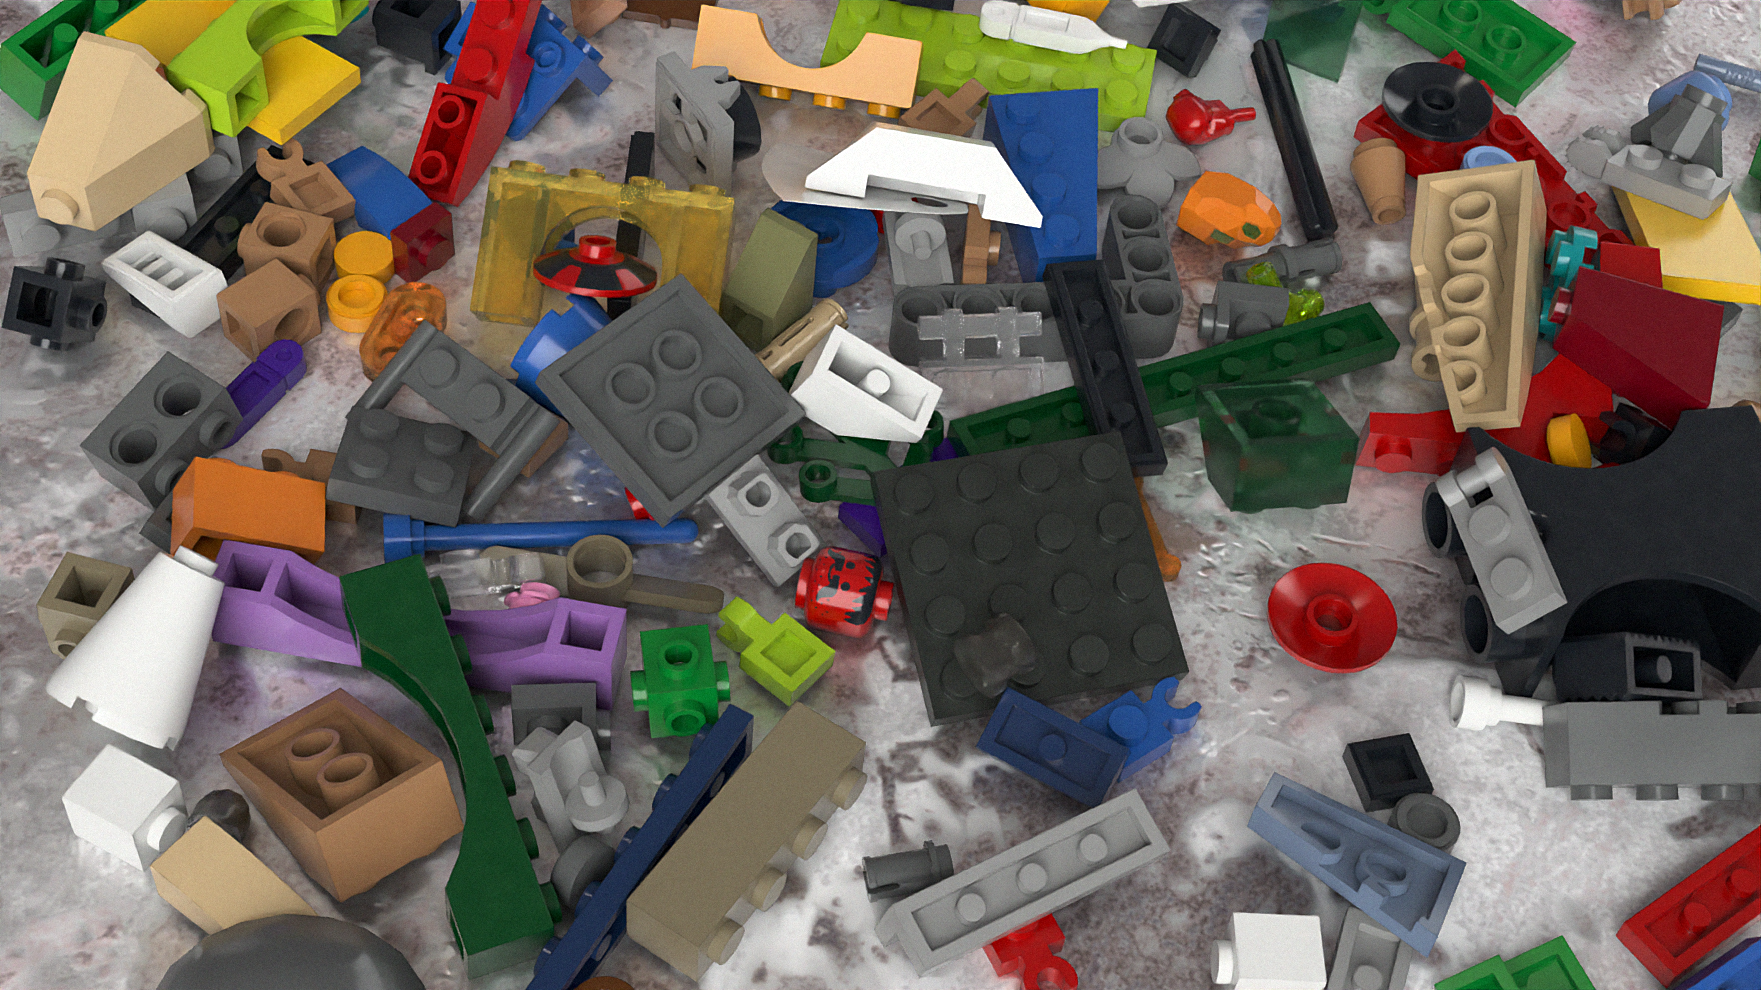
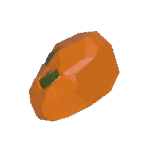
M1205 171L1191 187L1182 203L1176 226L1206 245L1220 243L1232 249H1238L1248 246L1261 247L1271 242L1280 231L1282 222L1281 214L1275 204L1255 186L1229 173Z

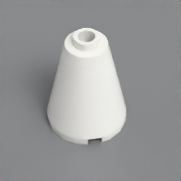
M182 545L179 546L174 556L160 551L55 669L44 687L46 692L72 708L77 697L87 701L84 706L85 709L93 713L91 719L97 723L153 747L164 749L165 745H167L172 751H175L185 732L225 586L223 581L213 576L219 564Z

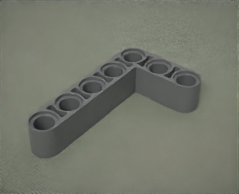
M1123 195L1115 199L1110 206L1101 254L1107 267L1135 359L1161 357L1168 353L1174 344L1183 308V294L1162 213L1158 205L1142 195ZM1044 282L915 286L902 290L894 298L888 348L891 355L898 362L907 366L927 367L1067 361Z

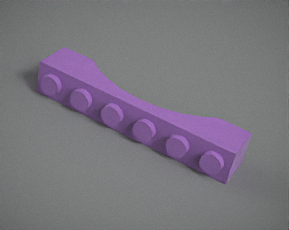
M223 540L215 560L219 565L213 574L214 577L225 583L211 633L214 642L362 667L342 609L339 577L316 567L289 550ZM558 597L532 606L505 610L451 609V615L443 617L449 635L453 636L461 633L466 643L472 664V673L464 676L468 686L511 693V685L596 683V708L610 709L612 711L627 658V609Z

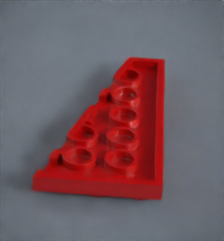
M1455 49L1437 63L1447 64L1465 71L1466 60ZM1480 80L1479 82L1486 88L1491 99H1493L1495 92L1484 80ZM1493 101V114L1487 128L1478 136L1461 142H1435L1415 136L1402 129L1389 117L1383 103L1361 118L1357 123L1353 136L1361 143L1375 138L1393 140L1397 144V148L1405 154V172L1418 180V175L1459 170L1465 154L1470 149L1479 146L1500 148L1509 153L1516 162L1535 160L1547 209L1544 266L1550 270L1551 265L1545 263L1548 243L1554 230L1566 232L1571 225L1594 230L1598 236L1597 248L1601 242L1634 245L1622 230L1609 229L1595 214L1598 204L1586 191L1577 194L1564 180L1567 173L1566 169L1517 116L1504 114ZM1585 247L1582 263L1589 264L1597 249Z

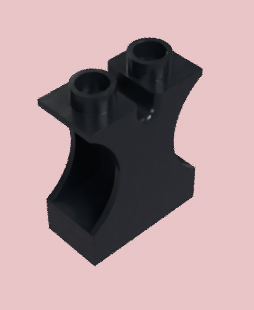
M1752 405L1682 411L1668 439L1659 448L1633 462L1606 468H1576L1548 463L1506 446L1480 427L1466 429L1449 472L1454 469L1461 473L1476 464L1475 457L1493 446L1502 454L1512 471L1568 602L1510 634L1499 628L1494 621L1449 507L1442 499L1435 482H1431L1426 487L1422 501V525L1427 545L1431 553L1437 558L1454 557L1464 584L1468 586L1462 595L1460 605V625L1465 647L1470 657L1476 663L1494 662L1506 695L1532 698L1542 677L1552 669L1555 651L1563 637L1618 632L1644 633V635L1652 634V636L1659 635L1682 639L1689 638V640L1696 639L1700 646L1702 670L1718 679L1730 690L1761 687V422ZM1490 487L1473 495L1476 505L1493 497Z

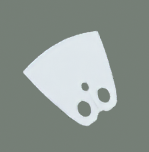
M779 142L770 148L762 159V174L770 188L783 201L926 214H966L969 211L966 204L956 200L866 185L864 198L805 188L807 176L836 155L834 153ZM911 198L934 199L948 206L932 207L912 201Z

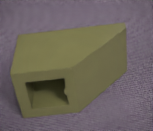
M770 208L761 213L723 291V321L748 348L755 352L764 349L778 335L805 316L812 309L818 234L807 229L801 223L791 220Z

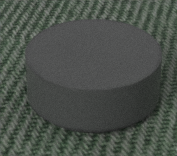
M1413 793L1400 799L1395 805L1387 823L1388 826L1448 854L1453 850L1461 829L1459 818L1454 809L1443 799L1427 793Z
M590 834L583 835L572 841L557 859L550 876V882L554 887L558 901L575 910L587 886L593 880L603 882L615 865L614 848Z

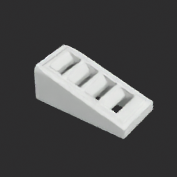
M150 230L101 263L106 274L168 325L188 338L196 336L220 319L216 294L228 288L222 270ZM156 258H158V260H156L155 262H153L152 264H150L149 266H147V267L144 268L143 270L138 271V270H140L141 268H143L144 266H146L147 264H149L150 262H152L153 260H155Z

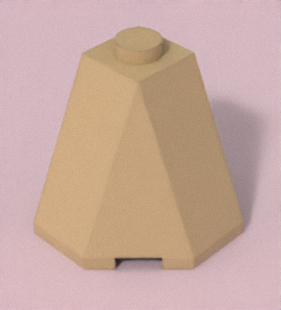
M83 31L78 38L27 170V177L38 217L51 220L57 224L71 225L96 232L211 157L215 150L207 104L189 88L179 93L158 74L155 69L160 62L142 45Z

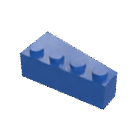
M1098 88L990 95L982 140L990 141L995 145L1004 161L1043 216L1040 228L1005 222L1023 283L1044 282L1042 275L1047 264L1096 260Z

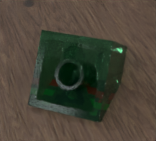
M1310 378L1196 385L1195 401L1208 480L1230 512L1238 511L1246 514H1256L1264 509L1288 507L1316 509L1321 505L1347 503L1360 438Z

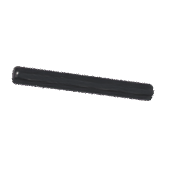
M1274 38L1268 41L1259 39L1253 44L1254 51L1250 57L1305 236L1309 242L1325 237H1332L1334 240V232L1338 229V223L1281 45Z

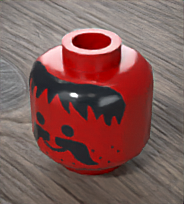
M826 546L820 550L815 559L807 557L804 560L796 591L795 608L804 610L805 621L812 629L851 638H863L870 632L874 619L887 621L895 583L883 580L884 566L878 556L836 546Z

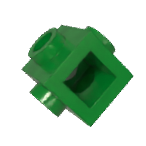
M708 624L640 631L643 670L630 671L634 712L648 711L651 738L668 736L687 737L697 734L707 722L715 725L719 719L718 703L730 702L731 696L727 662L713 661Z

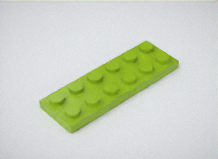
M839 0L820 61V68L842 61L858 47L867 32L922 41L924 52L916 96L925 97L937 88L949 98L968 80L974 78L989 91V95L978 104L981 108L987 109L990 95L1098 88V130L1114 133L1122 122L1129 118H1145L1157 50L1127 44L1126 49L1109 46L1084 54H1074L1014 42L1013 39L1004 40L990 37L980 30V17L972 14H960L904 5L890 0Z

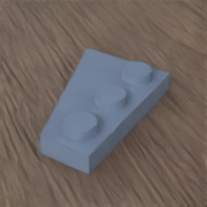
M1274 772L1254 808L1247 827L1428 958L1438 938L1467 862Z

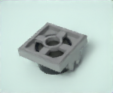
M675 51L659 56L656 62L655 144L709 210L715 213L730 207L732 174L737 169V162L756 155L760 150L762 142L761 127L751 98L734 76L728 75L726 66L703 65L690 70Z

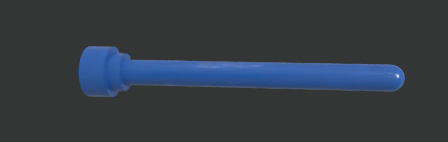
M383 513L385 563L416 554H421V557L425 558V551L485 550L492 546L515 549L572 547L579 540L592 535H609L621 540L626 545L691 543L699 534L697 523L690 518H676L664 528L656 520L651 521L650 519L457 524L455 528L445 525H424L423 520L411 519L410 515Z

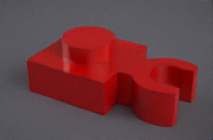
M1052 913L982 947L998 977L1018 970L1022 977L1020 990H1041L1038 983L1043 981L1055 983L1060 990H1077L1078 977L1075 969L1063 958L1054 956V954L1062 951L1066 937Z

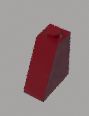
M1582 266L1578 267L1568 288L1558 286L1548 313V321L1556 323L1552 345L1554 350L1670 430L1673 429L1682 411L1708 408L1711 402L1724 305Z

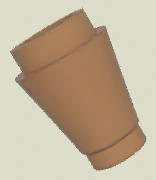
M1375 138L1361 143L1353 152L1350 171L1372 215L1373 221L1380 225L1396 223L1406 215L1405 154L1397 148V144L1391 139Z

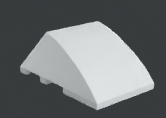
M872 121L846 147L810 173L805 183V188L862 198L865 196L866 185L974 203L978 205L982 218L1038 228L1041 227L1043 217L992 142Z

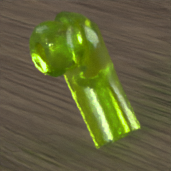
M1266 261L1255 264L1246 272L1249 284L1283 288L1275 267L1271 262ZM1307 288L1300 289L1296 294L1289 292V308L1283 324L1290 325L1318 317L1325 307L1322 295L1315 289H1310L1308 292Z

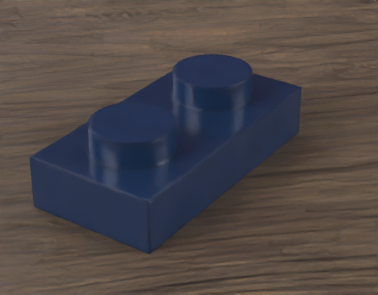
M1009 687L1006 688L975 746L978 751L1089 809L1106 802L1131 754L1129 748Z

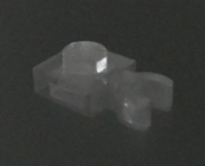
M457 550L441 554L440 564L425 566L429 578L441 576L449 600L500 593L502 589L520 588L522 584L527 582L547 584L544 558L540 557L538 552L492 560L490 557L481 558L479 550Z

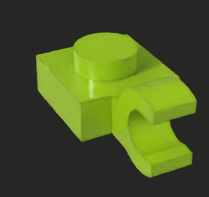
M737 596L719 612L718 617L725 624L716 631V636L731 650L741 652L739 668L789 707L833 666L836 651L785 612L771 624L759 615L748 602Z

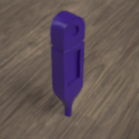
M288 339L275 341L256 358L255 363L252 362L226 387L243 421L236 427L231 440L221 449H226L238 442L286 394L287 389L290 391L307 372V363L302 347L297 342Z

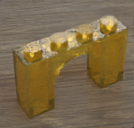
M519 160L510 161L509 168L491 166L470 311L479 321L535 328L541 317L545 284L541 283L533 275L534 260L545 253L554 251L562 238L577 226L592 220L606 218L632 223L644 230L656 242L662 257L660 287L682 273L722 318L723 291L728 282L737 218L735 199L725 197L726 191L724 189L711 185L693 184L689 186V192L665 189V182L642 176L630 177L629 184L605 181V174L581 168L570 169L569 176L545 173L546 168L543 165Z

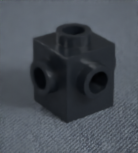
M47 257L45 266H14L2 328L31 335L30 344L57 351H68L70 343L94 341L96 332L103 326L107 314V301L104 298L107 281L84 276L86 267L84 264L60 258Z

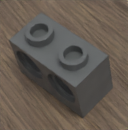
M167 351L79 446L102 478L155 512L176 486L195 456L208 459L215 450L223 448L231 440L236 427L243 421V418L224 386ZM194 409L192 412L184 415L186 412ZM151 456L148 460L139 463L144 458Z

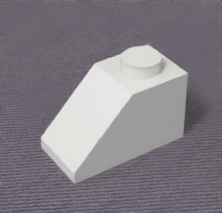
M835 325L806 355L788 394L804 410L807 418L836 435L917 443L924 434L943 389L840 326Z

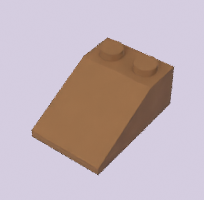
M342 688L335 690L219 754L223 766L305 872L341 903L354 895L371 890L382 878L416 858L425 857L439 848L441 843L464 830V824L442 760Z

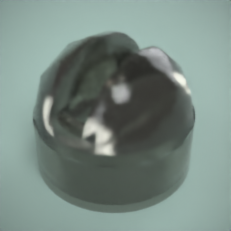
M230 789L213 790L197 802L187 821V831L205 815L242 844L250 828L251 815L249 813V805L244 797Z

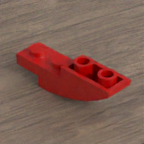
M477 0L451 84L441 82L437 84L408 174V178L431 201L459 207L475 187L502 143L517 111L535 60L526 54V50L542 0Z

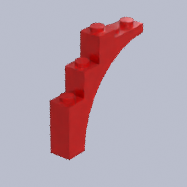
M1601 242L1589 263L1594 265L1593 270L1663 289L1659 248ZM1559 353L1542 371L1531 377L1520 427L1484 431L1522 454L1553 464L1547 442V426L1552 418L1573 413L1577 414L1585 427L1589 441L1599 444L1610 427L1598 419L1601 412L1613 411L1612 394L1621 398L1624 397ZM1450 409L1418 414L1369 412L1355 444V465L1375 467L1387 473L1410 471L1436 474L1441 477L1449 472L1465 432L1456 433Z

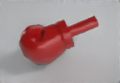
M1183 89L1173 97L1174 101L1168 107L1165 116L1172 133L1181 143L1199 146L1220 137L1228 136L1232 133L1235 123L1255 120L1256 111L1253 107L1230 110L1220 100H1203L1189 90Z

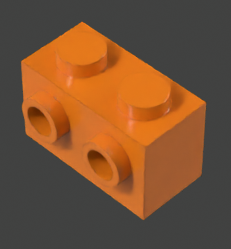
M195 456L173 488L170 555L174 556L179 546L182 545L215 562L225 539L289 550L315 565L325 552V483L303 479L297 474L288 471L269 472L236 465L233 461L225 458L206 459Z

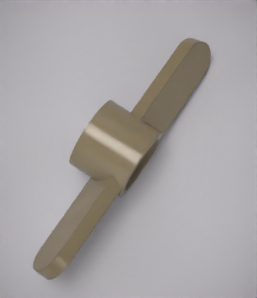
M592 535L579 540L571 547L567 557L503 546H492L485 549L477 560L478 575L484 582L495 587L520 590L521 585L524 583L538 582L559 590L560 597L624 609L631 602L704 614L716 613L723 609L724 593L716 587L634 574L633 556L629 547L621 540L609 535ZM598 571L610 572L618 576L613 580L601 583L591 582L583 578L587 574Z

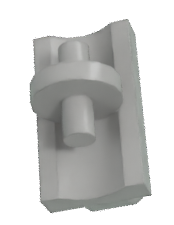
M883 210L882 222L893 297H896L899 292L909 287L954 285L943 214Z
M758 454L749 456L730 475L703 494L773 586L782 585L802 568L807 557H815L822 548L828 546Z
M574 720L560 735L543 727H537L514 749L512 756L518 771L529 776L534 788L531 804L537 819L548 824L559 854L572 841L583 835L591 834L595 831L601 835L610 834L616 828V824L627 813L630 801L624 784L616 777L606 774L589 727Z

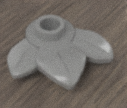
M1133 117L1125 120L1114 131L1110 145L1098 150V189L1124 187L1126 195L1134 194L1147 197L1155 202L1159 209L1165 207L1171 201L1174 180L1190 181L1201 176V169L1196 156L1184 146L1167 142L1163 137L1161 127L1148 118Z

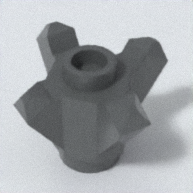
M1687 84L1681 96L1675 94L1671 102L1631 126L1630 139L1636 145L1654 146L1662 152L1663 157L1681 164L1706 166L1712 169L1717 177L1721 178L1723 177L1722 124L1726 119L1721 115L1728 103Z

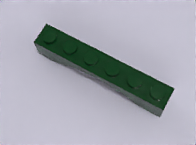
M421 554L339 576L342 609L362 667L392 684L420 708L442 737L459 773L466 803V821L459 855L445 887L446 916L468 981L538 958L546 943L554 936V926L563 923L560 904L550 881L542 884L538 883L531 861L539 859L536 837L527 817L515 819L508 799L517 794L514 777L506 756L503 754L493 757L486 738L487 735L494 734L491 713L484 695L480 693L471 696L464 676L472 673V664L461 633L450 636L443 617L451 615V607L441 576L429 578Z

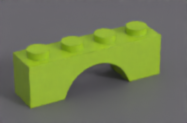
M237 0L219 18L214 19L207 29L183 52L178 53L172 59L171 63L166 67L168 83L179 93L189 88L207 104L211 129L235 138L269 104L261 56L274 45L293 37L312 34L337 36L369 4V0Z

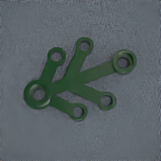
M804 361L793 364L782 378L781 385L788 393ZM933 411L926 428H930V430H925L922 438L917 443L908 442L910 446L902 467L931 462L934 449L944 440V419L938 411ZM798 425L767 448L768 457L775 463L784 465L795 462L805 463L799 470L800 493L804 499L813 503L834 500L876 506L870 480L837 477L835 467L863 470L870 477H872L874 471L898 468L887 456L891 445L890 440L841 436L831 431L830 433L839 442L804 438L803 431ZM782 442H791L790 444L786 445L779 444ZM814 480H825L824 482H821V483H813V482H812V481H814Z

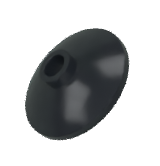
M1416 62L1401 66L1388 76L1382 89V103L1389 117L1407 132L1430 141L1453 143L1472 139L1487 128L1493 114L1492 99L1486 88L1467 72L1447 64Z

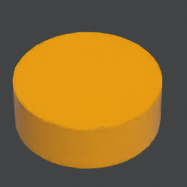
M372 231L354 232L342 238L335 246L334 261L339 279L348 275L362 274L375 277L384 284L395 273L391 241L380 233Z
M362 274L348 275L335 281L327 291L326 303L329 319L334 326L350 333L372 331L381 326L389 315L387 289L375 277Z
M1573 413L1552 418L1547 426V442L1553 464L1576 468H1592L1590 443L1579 416Z

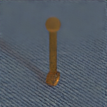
M1144 477L1134 478L1163 581L1172 582L1179 576L1182 567L1181 561L1175 555L1168 553L1142 491Z

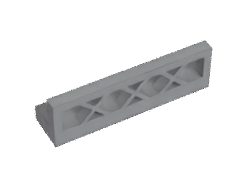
M1136 788L892 904L874 930L884 948L900 940L919 978H922L1162 859L1171 849Z

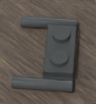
M425 319L354 405L365 409H384L405 384L499 455V458L461 506L464 511L478 522L482 521L560 423V420L538 405L527 394ZM349 411V412L347 413V415L345 416V418H346L347 420H348L350 411Z

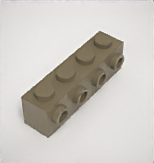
M796 700L626 900L627 936L696 982L701 979L713 962L719 965L726 963L734 954L745 932L743 925L755 910L759 909L765 912L775 903L787 880L785 873L798 857L806 861L816 852L828 829L826 822L839 807L845 811L848 810L859 798L868 777L866 773L862 772L866 742Z

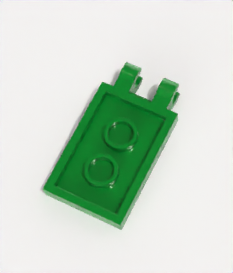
M1512 0L1362 1L1364 8L1372 14L1390 13L1386 23L1439 58L1443 59L1456 49L1466 60L1464 70L1478 81L1484 80L1495 92V95L1515 108L1569 58L1576 44L1574 40Z

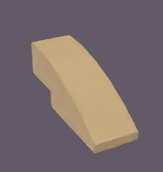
M205 815L150 865L159 896L209 935L240 922L281 914L319 916L312 907L271 869Z

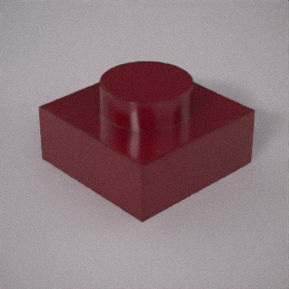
M435 201L390 231L395 274L410 285H413L431 271L442 268L455 255L452 213Z

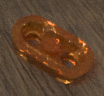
M410 282L394 288L387 295L359 345L361 368L368 380L373 382L424 319L438 330L444 332L448 322L446 299L437 287L423 282Z

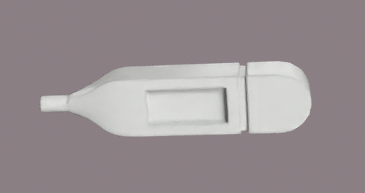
M990 0L981 7L979 28L990 37L1004 40L1013 39L1014 42L1074 54H1084L1109 46L1126 49L1127 40L1111 37L1092 20L1083 16L1023 4L1018 6V3L1003 0Z

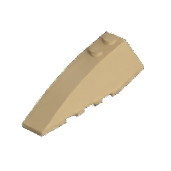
M1535 160L1418 175L1410 258L1456 433L1466 432V429L1470 427L1490 430L1520 427L1531 382L1539 329L1547 216Z

